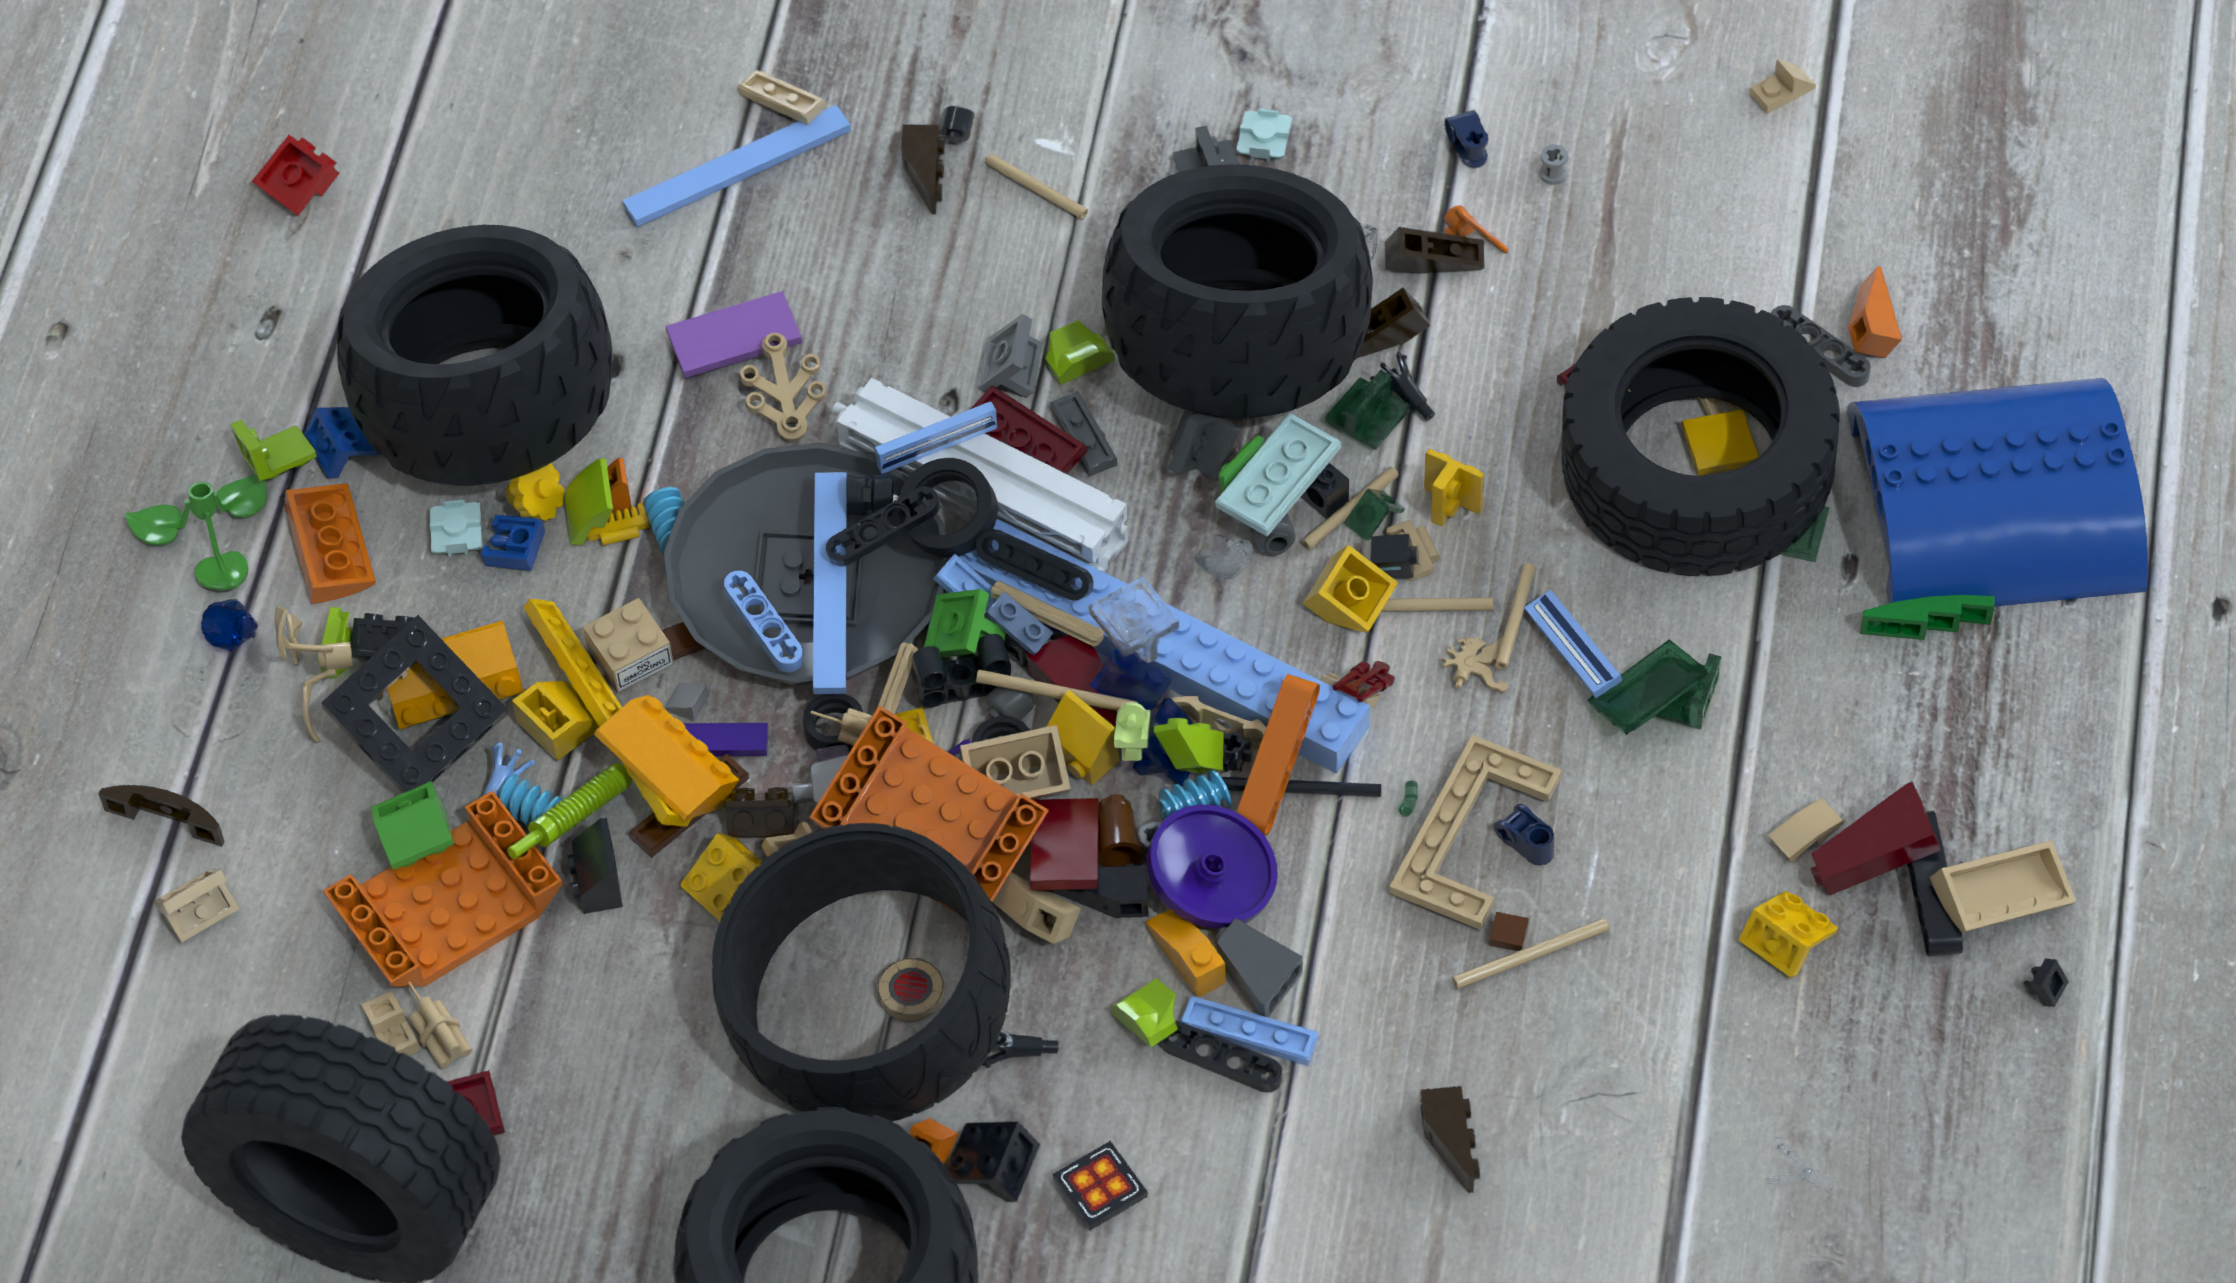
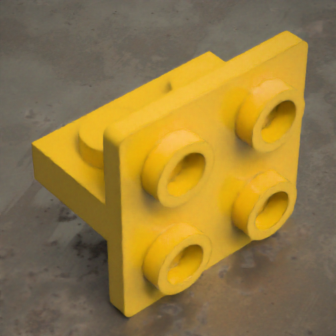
M1428 449L1425 453L1424 489L1432 493L1431 522L1442 527L1449 517L1453 518L1459 506L1479 514L1483 509L1484 474L1476 467L1460 463L1445 453Z

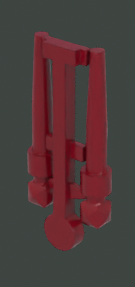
M1362 661L1351 668L1350 672L1334 684L1332 688L1335 691L1339 689L1357 698L1358 702L1361 703L1379 691H1384L1393 685L1395 676L1388 673L1390 666L1384 662L1375 661L1372 669L1369 671L1370 664ZM1365 684L1371 685L1362 695L1358 693L1359 689Z

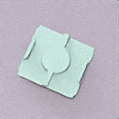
M1258 108V112L1245 111L1243 122L1240 126V136L1236 152L1242 155H1250L1251 160L1263 158L1266 159V162H1270V158H1284L1292 117H1289V115H1278V110Z
M465 500L443 502L444 505L430 508L429 525L432 553H448V557H452V554L465 553V555H468V551L482 548L480 503H465Z

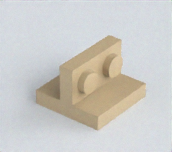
M210 868L153 901L159 913H163L179 942H184L239 910L225 885L227 880L220 869Z

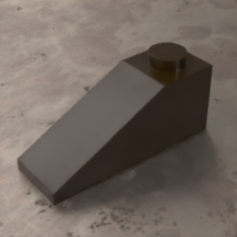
M1398 227L1385 241V270L1420 274L1473 271L1485 268L1484 240Z
M1404 287L1371 309L1370 323L1357 358L1406 343L1431 326L1420 304Z

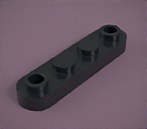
M992 529L985 531L976 540V551L982 560L1069 600L1086 598L1093 590L1094 582L1088 570L1001 530ZM993 540H996L999 544L997 551L992 547ZM1077 577L1082 581L1081 588H1078L1075 584Z

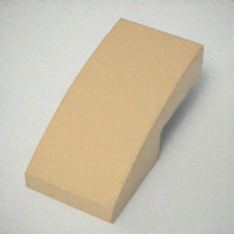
M1821 798L1793 815L1768 836L1787 858L1793 862L1813 843L1817 841L1821 844L1845 822Z
M392 991L361 1004L378 1040L394 1047L396 1052H403L408 1056L421 1051L419 1043Z

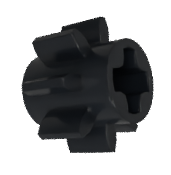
M1239 731L1227 734L1224 732L1223 768H1225V772L1235 770L1241 772L1244 762L1252 761V752L1250 751L1251 740H1244L1240 736Z

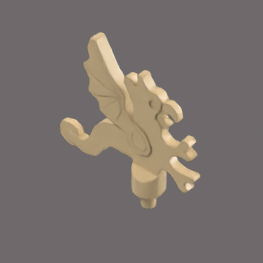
M1480 636L1474 639L1460 638L1458 644L1462 643L1464 646H1461L1462 652L1459 653L1454 650V646H1449L1450 650H1447V654L1452 655L1455 659L1443 657V667L1448 668L1452 665L1457 667L1454 676L1457 689H1461L1462 685L1467 684L1471 673L1481 676L1486 687L1491 690H1497L1502 693L1508 690V683L1504 681L1494 682L1492 671L1488 667L1493 662H1496L1503 637L1488 647H1485V641H1479Z

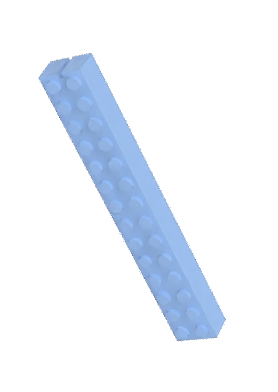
M999 519L996 520L993 529L1001 530L1088 570L1094 582L1090 595L1080 600H1069L982 560L977 554L976 549L965 555L958 556L991 586H994L996 581H1002L1104 631V638L1097 647H1094L1097 653L1182 696H1198V700L1201 703L1244 720L1254 721L1259 719L1267 727L1282 682L1287 674L1320 684L1319 696L1298 755L1336 774L1370 728V705L1364 702L1360 703L1356 698L1340 690H1333L1332 686ZM993 540L992 547L997 551L999 544L996 540ZM1077 577L1075 584L1078 588L1082 587V581ZM1041 622L1046 627L1056 631L1057 633L1063 636L1069 635L1044 622Z

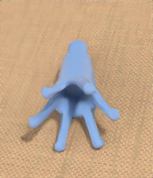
M498 742L496 746H492V773L484 795L492 790L497 795L501 786L511 775L516 774L519 776L524 770L533 766L535 760H529L514 771L513 767L522 751L517 749L512 759L510 756H506L502 765L503 744Z

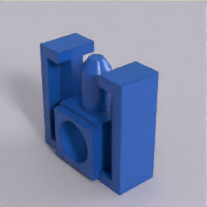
M495 515L492 526L496 535L490 537L489 543L493 547L506 548L507 551L490 549L489 545H484L481 557L485 566L531 571L546 531L542 520ZM502 533H509L510 535L505 536Z

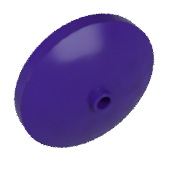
M1192 805L1177 810L1160 824L1150 841L1147 853L1148 874L1158 896L1177 915L1199 926L1214 929L1228 928L1235 918L1246 924L1262 912L1276 888L1278 876L1277 863L1268 840L1251 821L1224 807Z

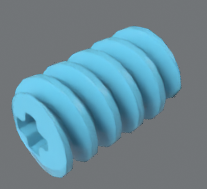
M666 487L648 494L642 503L663 555L679 509L685 503L681 498L680 490L675 487Z
M1215 770L1208 771L1207 779L1203 775H1197L1195 783L1191 779L1185 780L1183 788L1179 784L1172 785L1171 793L1165 788L1159 791L1158 804L1163 820L1177 810L1192 805H1216L1221 807L1222 800L1229 807L1232 805L1228 788Z
M516 774L508 778L497 794V797L514 819L521 821L526 826H529V823L536 818L541 817L551 807H554L557 803L559 804L561 800L563 801V798L559 795L552 800V793L548 790L541 794V787L538 785L530 789V782L526 779L519 784L520 779Z

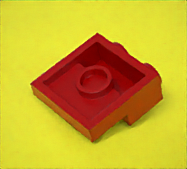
M288 134L252 182L298 216L316 193L321 197L340 173L334 168L337 163L323 152L318 156L314 153L316 147L306 139L301 137L298 141Z

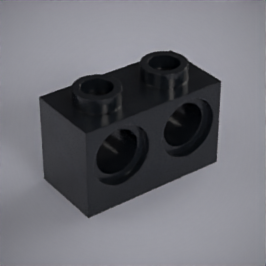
M1328 463L1300 498L1327 519L1349 501V478L1332 464Z

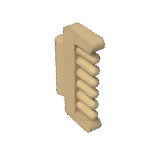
M1411 520L1388 527L1386 529L1387 535L1409 534L1412 545L1418 546L1419 565H1414V578H1408V580L1413 581L1433 574L1434 567L1432 563L1437 562L1440 556L1426 527L1419 526L1415 529Z

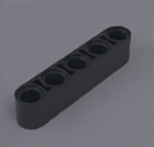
M1926 811L1941 850L1907 864L1924 947L1928 957L1961 954L1963 952L1962 932L1944 909L1929 878L1940 869L1946 868L1947 862L1935 811Z

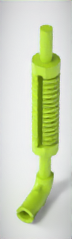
M620 763L610 765L603 770V773L600 772L594 779L592 778L589 782H586L581 788L565 797L563 801L561 800L559 804L557 803L550 810H547L546 813H543L541 817L529 823V834L507 849L508 855L512 859H517L536 844L542 847L549 846L631 787L632 778L628 775L625 766Z

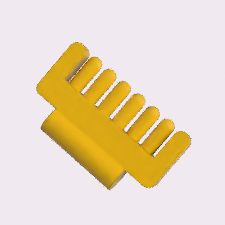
M642 503L638 504L639 516L634 506L630 509L632 517H630L627 508L623 509L624 519L621 511L616 510L615 516L617 521H615L614 514L611 512L608 519L609 523H606L604 528L592 527L587 536L588 540L595 541L601 539L604 546L639 538L638 530L650 527Z

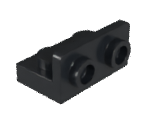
M364 613V618H354L351 638L352 657L370 659L414 618L395 616V621L383 620V615Z

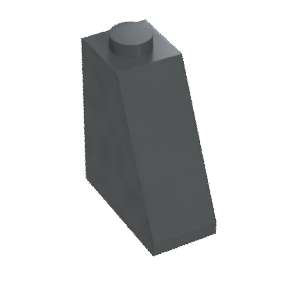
M1236 918L1228 928L1223 927L1216 937L1217 952L1225 962V971L1255 1013L1269 1018L1302 975L1303 956Z

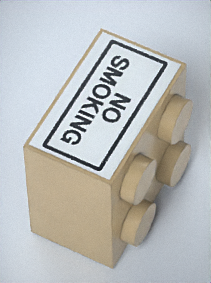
M640 598L583 626L587 649L617 693L674 664L669 640Z

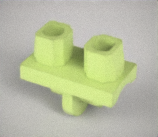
M1135 702L1125 703L1117 711L1114 748H1122V760L1124 761L1142 760V748L1148 747L1150 710H1145L1142 705Z

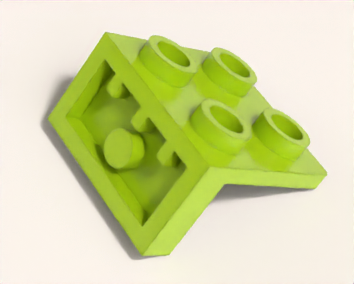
M242 419L230 424L241 455L259 481L275 478L281 472L293 467L303 466L309 460L317 457L316 451L298 426L290 427L259 440L255 429H248Z

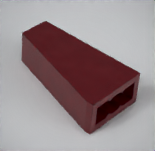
M1067 635L1044 644L1035 655L1025 651L1027 671L1036 681L1120 698L1094 646L1071 635ZM1054 698L1058 703H1060L1061 699ZM1088 705L1116 728V710Z
M1913 781L1902 786L1811 854L1816 865L1810 868L1817 886L1824 884L1829 896L1941 850Z

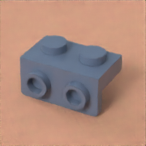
M1003 592L985 613L991 621L997 624L998 627L1032 655H1035L1053 634L1051 630L1006 592Z

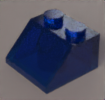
M1117 644L1090 686L1103 695L1137 701L1138 704L1142 705L1145 710H1150L1151 713L1172 680L1159 669L1153 668L1137 657L1133 651Z

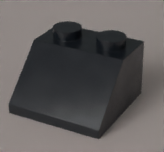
M607 817L597 820L571 841L573 854L567 855L570 875L576 874L578 881L571 883L575 903L581 902L584 914L623 907Z

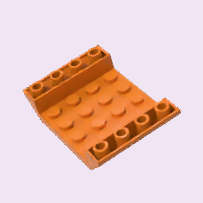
M878 706L809 816V819L823 830L824 828L838 825L879 823L889 825L890 827L897 826L925 836L963 863L976 877L993 902L1049 810L1022 793L1017 796L907 728V722L883 707ZM936 901L937 903H939L940 905L944 906L945 908H947V909H949V910L955 912L954 910H952V909L949 908L948 906L944 905L943 903H941V902H939V901Z
M493 790L465 806L468 821L451 831L454 845L449 846L445 851L423 857L408 867H400L395 870L389 867L360 885L354 876L350 874L323 890L326 898L392 987L409 986V982L413 986H427L538 919L563 885L560 877L536 846L530 848L517 859H512L508 855L507 849L527 834Z

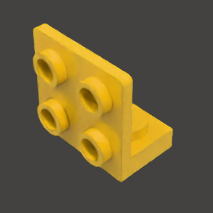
M717 833L681 882V887L720 921L727 904H730V899L737 888L757 866L761 865L762 860L736 837Z
M1784 891L1753 909L1738 941L1787 976L1793 978L1798 975L1810 949L1835 935L1838 927L1830 922L1826 915L1816 912L1803 903L1799 896Z

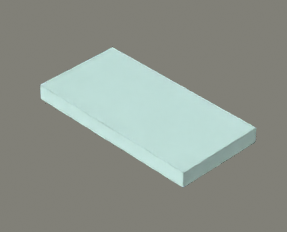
M1289 413L1215 501L1216 508L1268 536L1342 448L1341 441Z

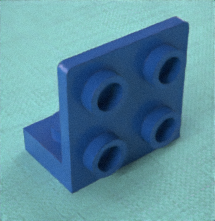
M349 407L316 408L304 432V436L316 451V458L327 478H339L349 456L383 455V453H376L354 420Z

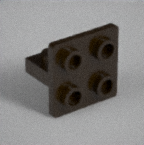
M786 787L768 788V791L765 793H755V788H737L724 801V807L727 808L728 836L775 837L794 834V794L788 793Z

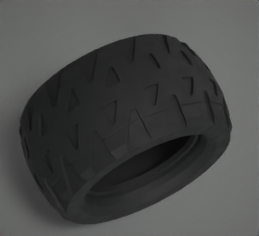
M1226 164L1198 167L1170 175L1147 187L1125 206L1120 213L1118 223L1110 238L1103 266L1102 310L1111 348L1118 355L1122 370L1139 386L1158 399L1187 411L1217 417L1254 418L1298 409L1321 398L1338 386L1348 375L1362 347L1370 323L1373 276L1369 249L1361 224L1352 216L1347 206L1321 185L1296 174L1263 166ZM1223 289H1239V290H1249V291H1233V290H1223Z
M472 225L451 228L418 238L392 251L368 269L352 288L346 305L340 311L337 333V363L350 412L375 452L383 453L391 466L396 470L415 478L442 485L475 486L507 481L526 475L554 462L574 448L591 431L598 417L606 408L610 396L613 350L601 299L578 259L565 247L536 232L504 225ZM511 345L497 353L479 359L460 363L440 364L445 360L468 351L490 346Z
M821 1107L815 1111H804L794 1114L784 1113L760 1122V1126L752 1129L740 1138H733L714 1155L711 1166L705 1175L695 1180L684 1204L675 1240L673 1260L675 1283H745V1274L753 1254L774 1230L804 1214L823 1210H845L861 1213L880 1221L903 1241L909 1250V1256L902 1274L896 1283H978V1254L971 1213L960 1188L946 1166L923 1141L918 1142L900 1125L881 1116L873 1115L870 1117L850 1112L845 1108Z

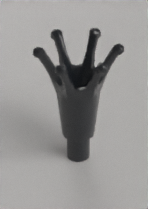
M1397 352L1396 357L1401 374L1399 375L1395 368L1390 370L1383 362L1380 364V367L1389 374L1392 382H1387L1375 376H1371L1370 381H1375L1376 384H1382L1394 391L1414 412L1418 411L1425 421H1429L1434 417L1435 412L1427 404L1426 397L1413 381L1406 361L1407 356Z
M1001 1031L999 1035L1001 1039L997 1040L993 1049H1000V1052L987 1057L982 1066L990 1068L992 1064L1012 1057L1041 1056L1042 1053L1057 1054L1058 1041L1042 1040L1041 1037L1016 1035Z

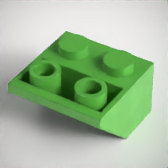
M432 781L371 807L374 824L393 870L411 866L423 857L441 853L449 846L454 845L447 811Z

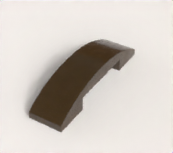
M142 785L110 786L101 788L98 793L106 812L134 820L138 811L143 810L188 824L192 838L221 847L225 842L220 825L215 818L199 804L180 794Z

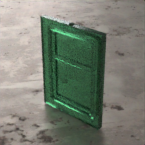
M1669 639L1622 673V681L1597 698L1592 695L1587 701L1598 713L1609 720L1613 726H1616L1627 735L1699 684L1703 678L1709 675V672L1693 659L1690 654H1687Z

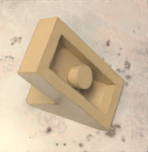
M1777 59L1775 74L1751 86L1749 95L1768 114L1816 89V84L1799 65Z

